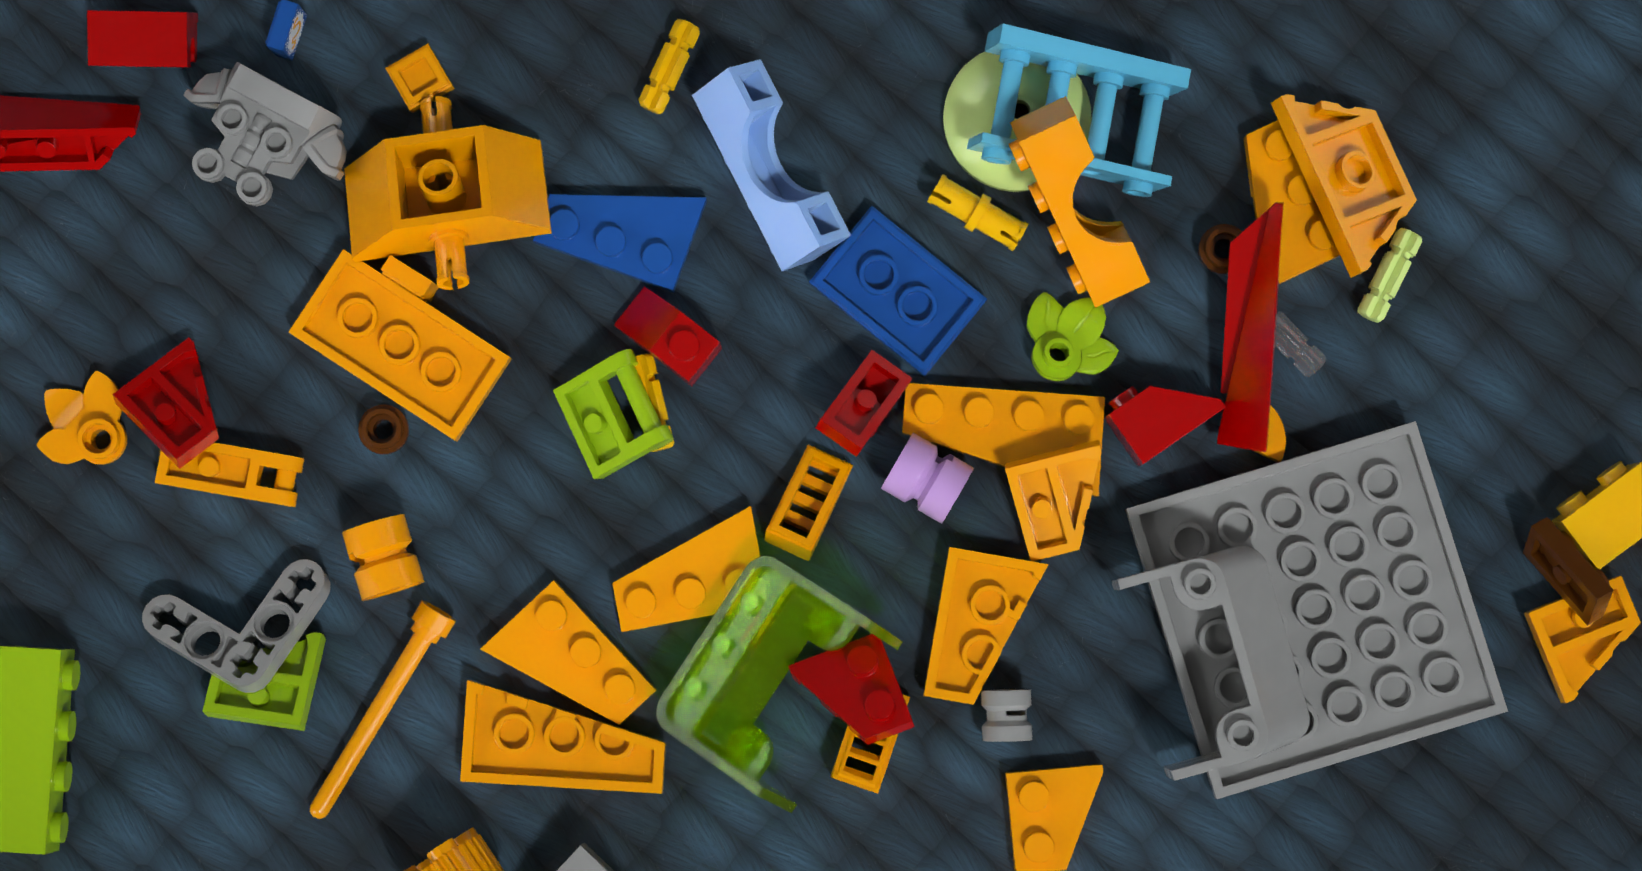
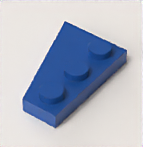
M550 194L548 204L552 233L534 236L533 242L674 293L705 209L707 197Z

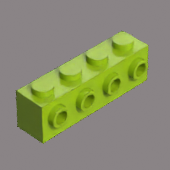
M0 646V852L46 855L59 851L60 843H64L66 840L69 820L68 814L62 812L64 792H68L70 789L73 774L71 762L66 761L68 741L73 740L76 732L75 711H70L72 690L75 691L78 688L80 681V663L78 660H74L75 649Z

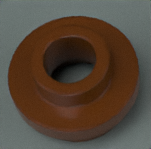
M1219 224L1208 229L1201 237L1198 246L1199 257L1203 265L1214 273L1228 274L1229 258L1223 259L1215 254L1214 246L1219 241L1227 242L1230 245V242L1241 234L1242 231L1229 224Z
M376 405L368 409L360 419L358 427L359 437L363 445L370 451L382 455L392 454L401 449L406 443L409 436V423L399 409L391 405ZM382 421H389L393 426V433L387 439H380L376 433V428Z

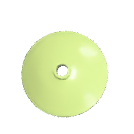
M988 52L980 53L959 71L948 90L943 110V126L946 141L958 164L977 181L1003 191H1030L1028 185L1037 182L1031 167L1021 172L1016 160L1012 159L1009 165L990 163L981 159L982 152L967 149L970 138L982 132L991 134L1003 63L999 61L1000 55ZM1029 63V66L1023 67L1017 104L1025 105L1029 113L1045 106L1051 76L1046 73V66ZM1076 74L1075 78H1070L1067 99L1088 141L1092 119L1091 105L1086 88L1080 77ZM1012 128L1011 139L1017 140Z

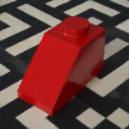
M645 286L614 324L617 329L691 387L722 350V345L716 338Z
M1132 386L1109 402L1114 411L1104 419L1137 467H1139L1226 408V406L1218 398L1149 386L1138 393L1136 388Z

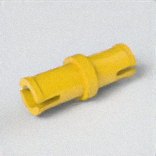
M944 174L940 177L927 200L929 204H934L965 222V229L970 232L977 229L1005 245L1011 251H1014L1018 245V240H1021L1029 225L1026 221L1023 222L990 203L992 199L990 196L983 193L980 197L948 179Z

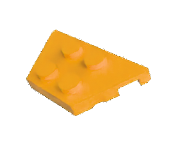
M1285 94L1271 102L1272 108L1350 278L1355 277L1368 270L1372 264L1370 260L1380 246L1388 242L1396 230L1398 220L1408 214L1417 199L1376 110L1361 107L1347 109L1338 103L1322 100L1314 105L1295 101V95Z

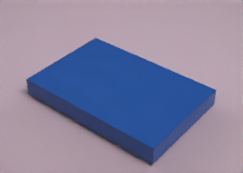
M871 206L850 231L851 236L841 242L809 281V284L925 377L985 304L987 298L876 208Z

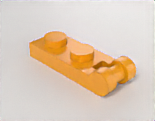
M214 442L180 469L161 451L155 483L295 508L298 493L293 492L296 474L302 473L304 458ZM263 467L277 469L274 488L260 486Z

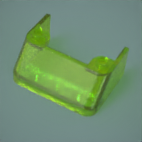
M762 556L754 559L746 566L660 697L656 709L657 720L665 731L752 793L792 813L797 804L761 779L772 761L773 743L764 731L754 725L789 671L788 666L795 662L808 640L823 650H838L849 643L860 626L896 650L899 649L903 641L774 557Z

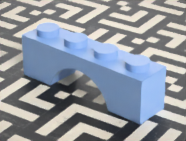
M761 59L727 68L692 95L781 271L813 261L851 236L829 191L814 192L796 184L783 169L774 144L775 121L783 102Z

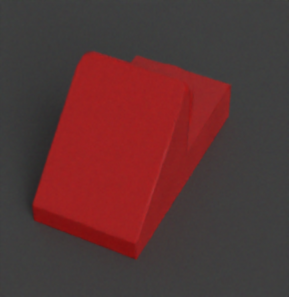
M871 350L821 417L815 428L857 457L869 439L879 429L913 378Z

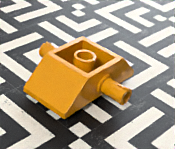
M435 96L437 115L435 108H432L430 97L420 102L423 134L383 139L344 168L351 253L353 261L358 262L386 258L390 255L400 256L435 250L437 286L444 290H453L452 273L453 278L457 279L458 289L464 288L469 284L465 246L551 234L552 230L541 140L486 125L453 129L451 100L443 96Z

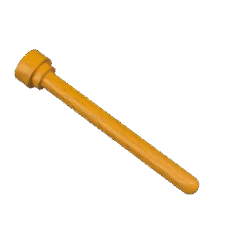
M424 600L419 604L411 617L415 621L411 627L414 634L310 805V813L314 818L322 819L329 814L430 644H437L440 637L446 638L456 619L445 611Z

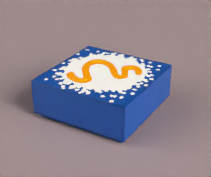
M287 0L278 2L265 42L266 46L277 57L293 61L307 18L306 12L299 4Z

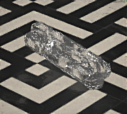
M1282 311L1278 312L1275 347L1287 359L1292 357L1296 361L1293 365L1304 376L1310 377L1314 375L1325 364L1326 356L1315 345L1310 347L1306 343L1309 339Z

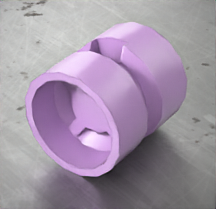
M913 433L881 489L903 502L913 498L916 499L920 512L942 524L974 467L951 454L940 458L936 445Z

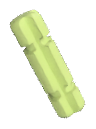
M1400 228L1395 232L1389 244L1391 251H1387L1384 254L1368 286V289L1371 291L1366 295L1364 294L1357 309L1362 317L1376 323L1384 320L1391 306L1388 301L1395 298L1412 264L1409 259L1416 256L1422 243L1421 236L1405 228Z

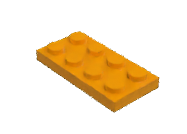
M344 249L288 332L456 442H458L512 360L511 357L363 261L354 262L352 254Z

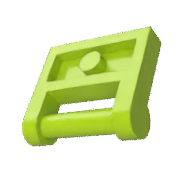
M632 349L615 353L553 390L593 479H604L647 453L657 450L674 440L668 425L661 424L635 368L638 365V361ZM616 375L644 433L634 439L607 381Z

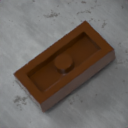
M1548 517L1532 525L1523 554L1587 626L1602 618L1613 593V589L1605 574L1599 568L1593 567L1577 550L1570 535L1565 531H1560Z

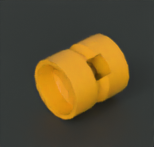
M404 514L378 519L342 532L349 560L359 562L360 565L354 576L362 601L396 593L425 582L417 555L407 553L406 547L412 542V538Z

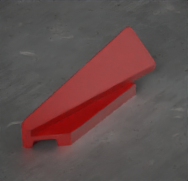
M0 95V172L100 170L111 159L114 150L128 136L132 138L136 134L141 116L140 106Z
M1275 202L1230 242L1221 379V393H1226L1227 398L1217 444L1258 452H1267L1269 439L1284 202Z

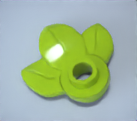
M1047 292L1041 293L1035 299L1027 316L1026 327L1035 342L1031 354L1032 363L1042 377L1052 381H1063L1072 377L1076 372L1091 375L1101 373L1112 364L1119 350L1114 344L1100 337L1106 320L1103 304L1095 308L1092 299L1087 297L1075 300L1063 308ZM1057 348L1065 354L1066 360H1054L1050 355V349Z

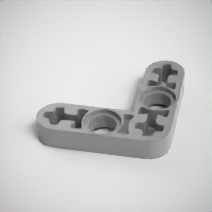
M303 559L291 563L282 572L240 634L170 594L153 598L146 605L142 613V622L144 628L162 645L235 689L245 693H254L263 689L271 681L318 613L330 593V580L324 570L314 561ZM300 578L303 580L311 578L316 585L312 591L308 589L300 591L295 584ZM287 597L292 604L295 601L300 607V611L296 613L282 600ZM163 613L166 615L174 614L187 627L184 634L182 635L179 630L168 624L162 625L158 621L159 617ZM276 614L287 615L290 619L288 630L280 637H267L264 633V626L267 620ZM206 632L219 633L220 644L214 653L204 656L196 653L195 644L202 634ZM255 639H258L267 649L272 650L271 653L267 655L262 649L259 651L253 644ZM242 661L247 663L253 661L258 669L253 675L247 672L243 674L238 669V666Z

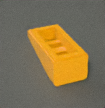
M807 445L766 529L764 540L771 545L809 561L851 473L853 465L811 445ZM811 466L835 477L833 485L808 474L809 467ZM800 486L808 487L827 497L824 502L800 492ZM792 504L817 514L816 520L813 521L790 510ZM783 523H788L809 533L807 538L782 527Z
M903 694L906 705L908 706L910 697ZM847 725L830 777L878 794L898 734L874 742L882 746L880 755H876L852 746L854 737H859ZM848 756L875 765L873 775L846 766Z

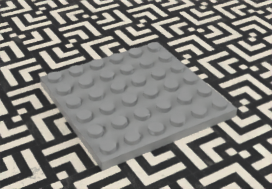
M1416 421L1125 509L1144 571L1237 546H1247L1255 549L1263 556L1267 564L1308 708L1309 726L1304 736L1292 744L1249 761L1207 772L1215 799L1508 712ZM1170 576L1148 582L1149 589L1201 756L1217 752L1219 750L1215 739V730L1220 718L1231 710L1250 705L1223 607L1220 605L1205 610L1187 608L1176 598Z

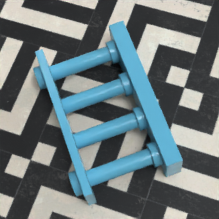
M1004 23L988 32L985 52L1000 55L999 61L1003 63L991 134L982 132L970 138L967 149L982 152L981 159L990 163L1009 165L1012 159L1015 160L1009 147V143L1015 141V139H1011L1012 126L1010 122L1014 121L1023 67L1029 66V63L1046 66V73L1051 75L1045 106L1060 98L1067 97L1070 78H1075L1076 74L1094 78L1093 84L1097 86L1087 142L1095 158L1083 170L1082 176L1123 185L1122 192L1139 197H1151L1152 192L1171 186L1172 176L1152 172V162L1163 101L1168 100L1169 96L1188 89L1191 69ZM1123 85L1140 89L1139 95L1144 97L1132 166L1105 161L1117 89L1123 88Z

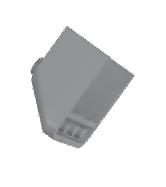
M1247 546L1232 547L1111 581L1114 590H1121L1170 576L1176 598L1187 608L1205 610L1220 605L1223 607L1250 705L1231 710L1220 718L1215 730V739L1219 751L1163 766L1168 778L1176 781L1249 761L1292 744L1304 736L1309 726V712L1267 564L1258 551Z

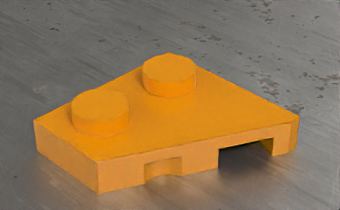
M1622 576L1608 579L1613 593L1605 614L1602 618L1588 626L1563 598L1524 613L1560 703L1573 701L1579 694L1577 691L1596 670H1600L1612 657L1613 650L1621 641H1626L1641 623Z
M1103 764L1005 773L1015 871L1067 870L1103 775Z

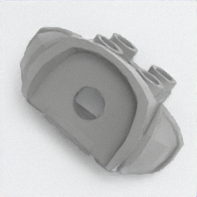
M239 62L235 63L232 70L224 68L221 72L206 74L197 82L192 90L187 89L183 96L194 105L216 110L211 120L225 136L218 150L204 148L194 155L192 167L195 174L202 180L215 183L221 181L226 176L237 182L236 190L239 197L246 204L257 207L266 204L272 196L273 187L271 181L265 176L266 173L293 180L308 157L325 175L337 181L342 179L344 172L341 169L347 154L343 142L344 133L340 129L342 119L327 109L305 99Z

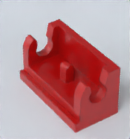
M87 10L88 66L191 67V62H196L198 13Z

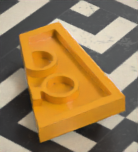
M750 506L613 582L621 632L770 605L752 507Z
M953 547L948 548L923 696L974 705L1003 647L1049 564Z
M555 580L480 648L482 651L618 725L623 723L657 691Z

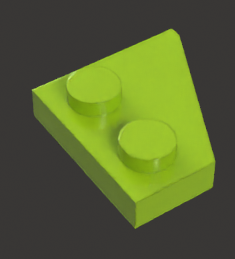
M313 632L307 634L305 640L295 644L271 681L263 689L254 693L239 691L211 674L202 712L207 717L305 731L326 638L322 633ZM266 647L262 648L267 655L272 651ZM242 661L238 669L243 674L247 672L253 675L258 667L253 661L251 663Z

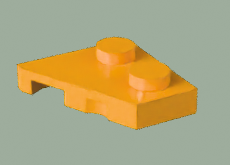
M1100 440L1005 463V471L1031 561L1080 550L1086 514L1093 493L1097 465L1102 453Z

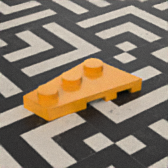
M1279 121L1272 122L1247 134L1244 137V146L1255 218H1259L1275 202H1284L1279 284L1339 257L1340 254Z

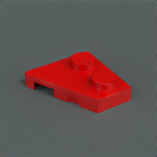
M189 337L112 394L115 404L179 469L219 439L195 344Z
M879 632L788 666L792 678L815 695L821 704L835 717L842 719L849 726L850 730L867 745L915 727Z

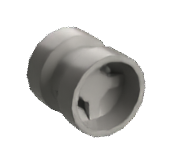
M1031 689L981 690V706L986 710L987 721L982 725V741L1011 742L1032 740V724L1027 721V709L1032 705Z

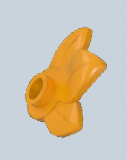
M95 371L89 378L84 393L59 388L46 390L44 393L46 413L54 429L47 432L37 442L39 450L52 461L61 464H71L86 459L94 464L105 465L119 459L127 446V433L124 426L119 422L122 410L115 404L112 395L119 390L116 384L107 375ZM102 431H107L110 435V444L104 449H99L95 443L96 436Z

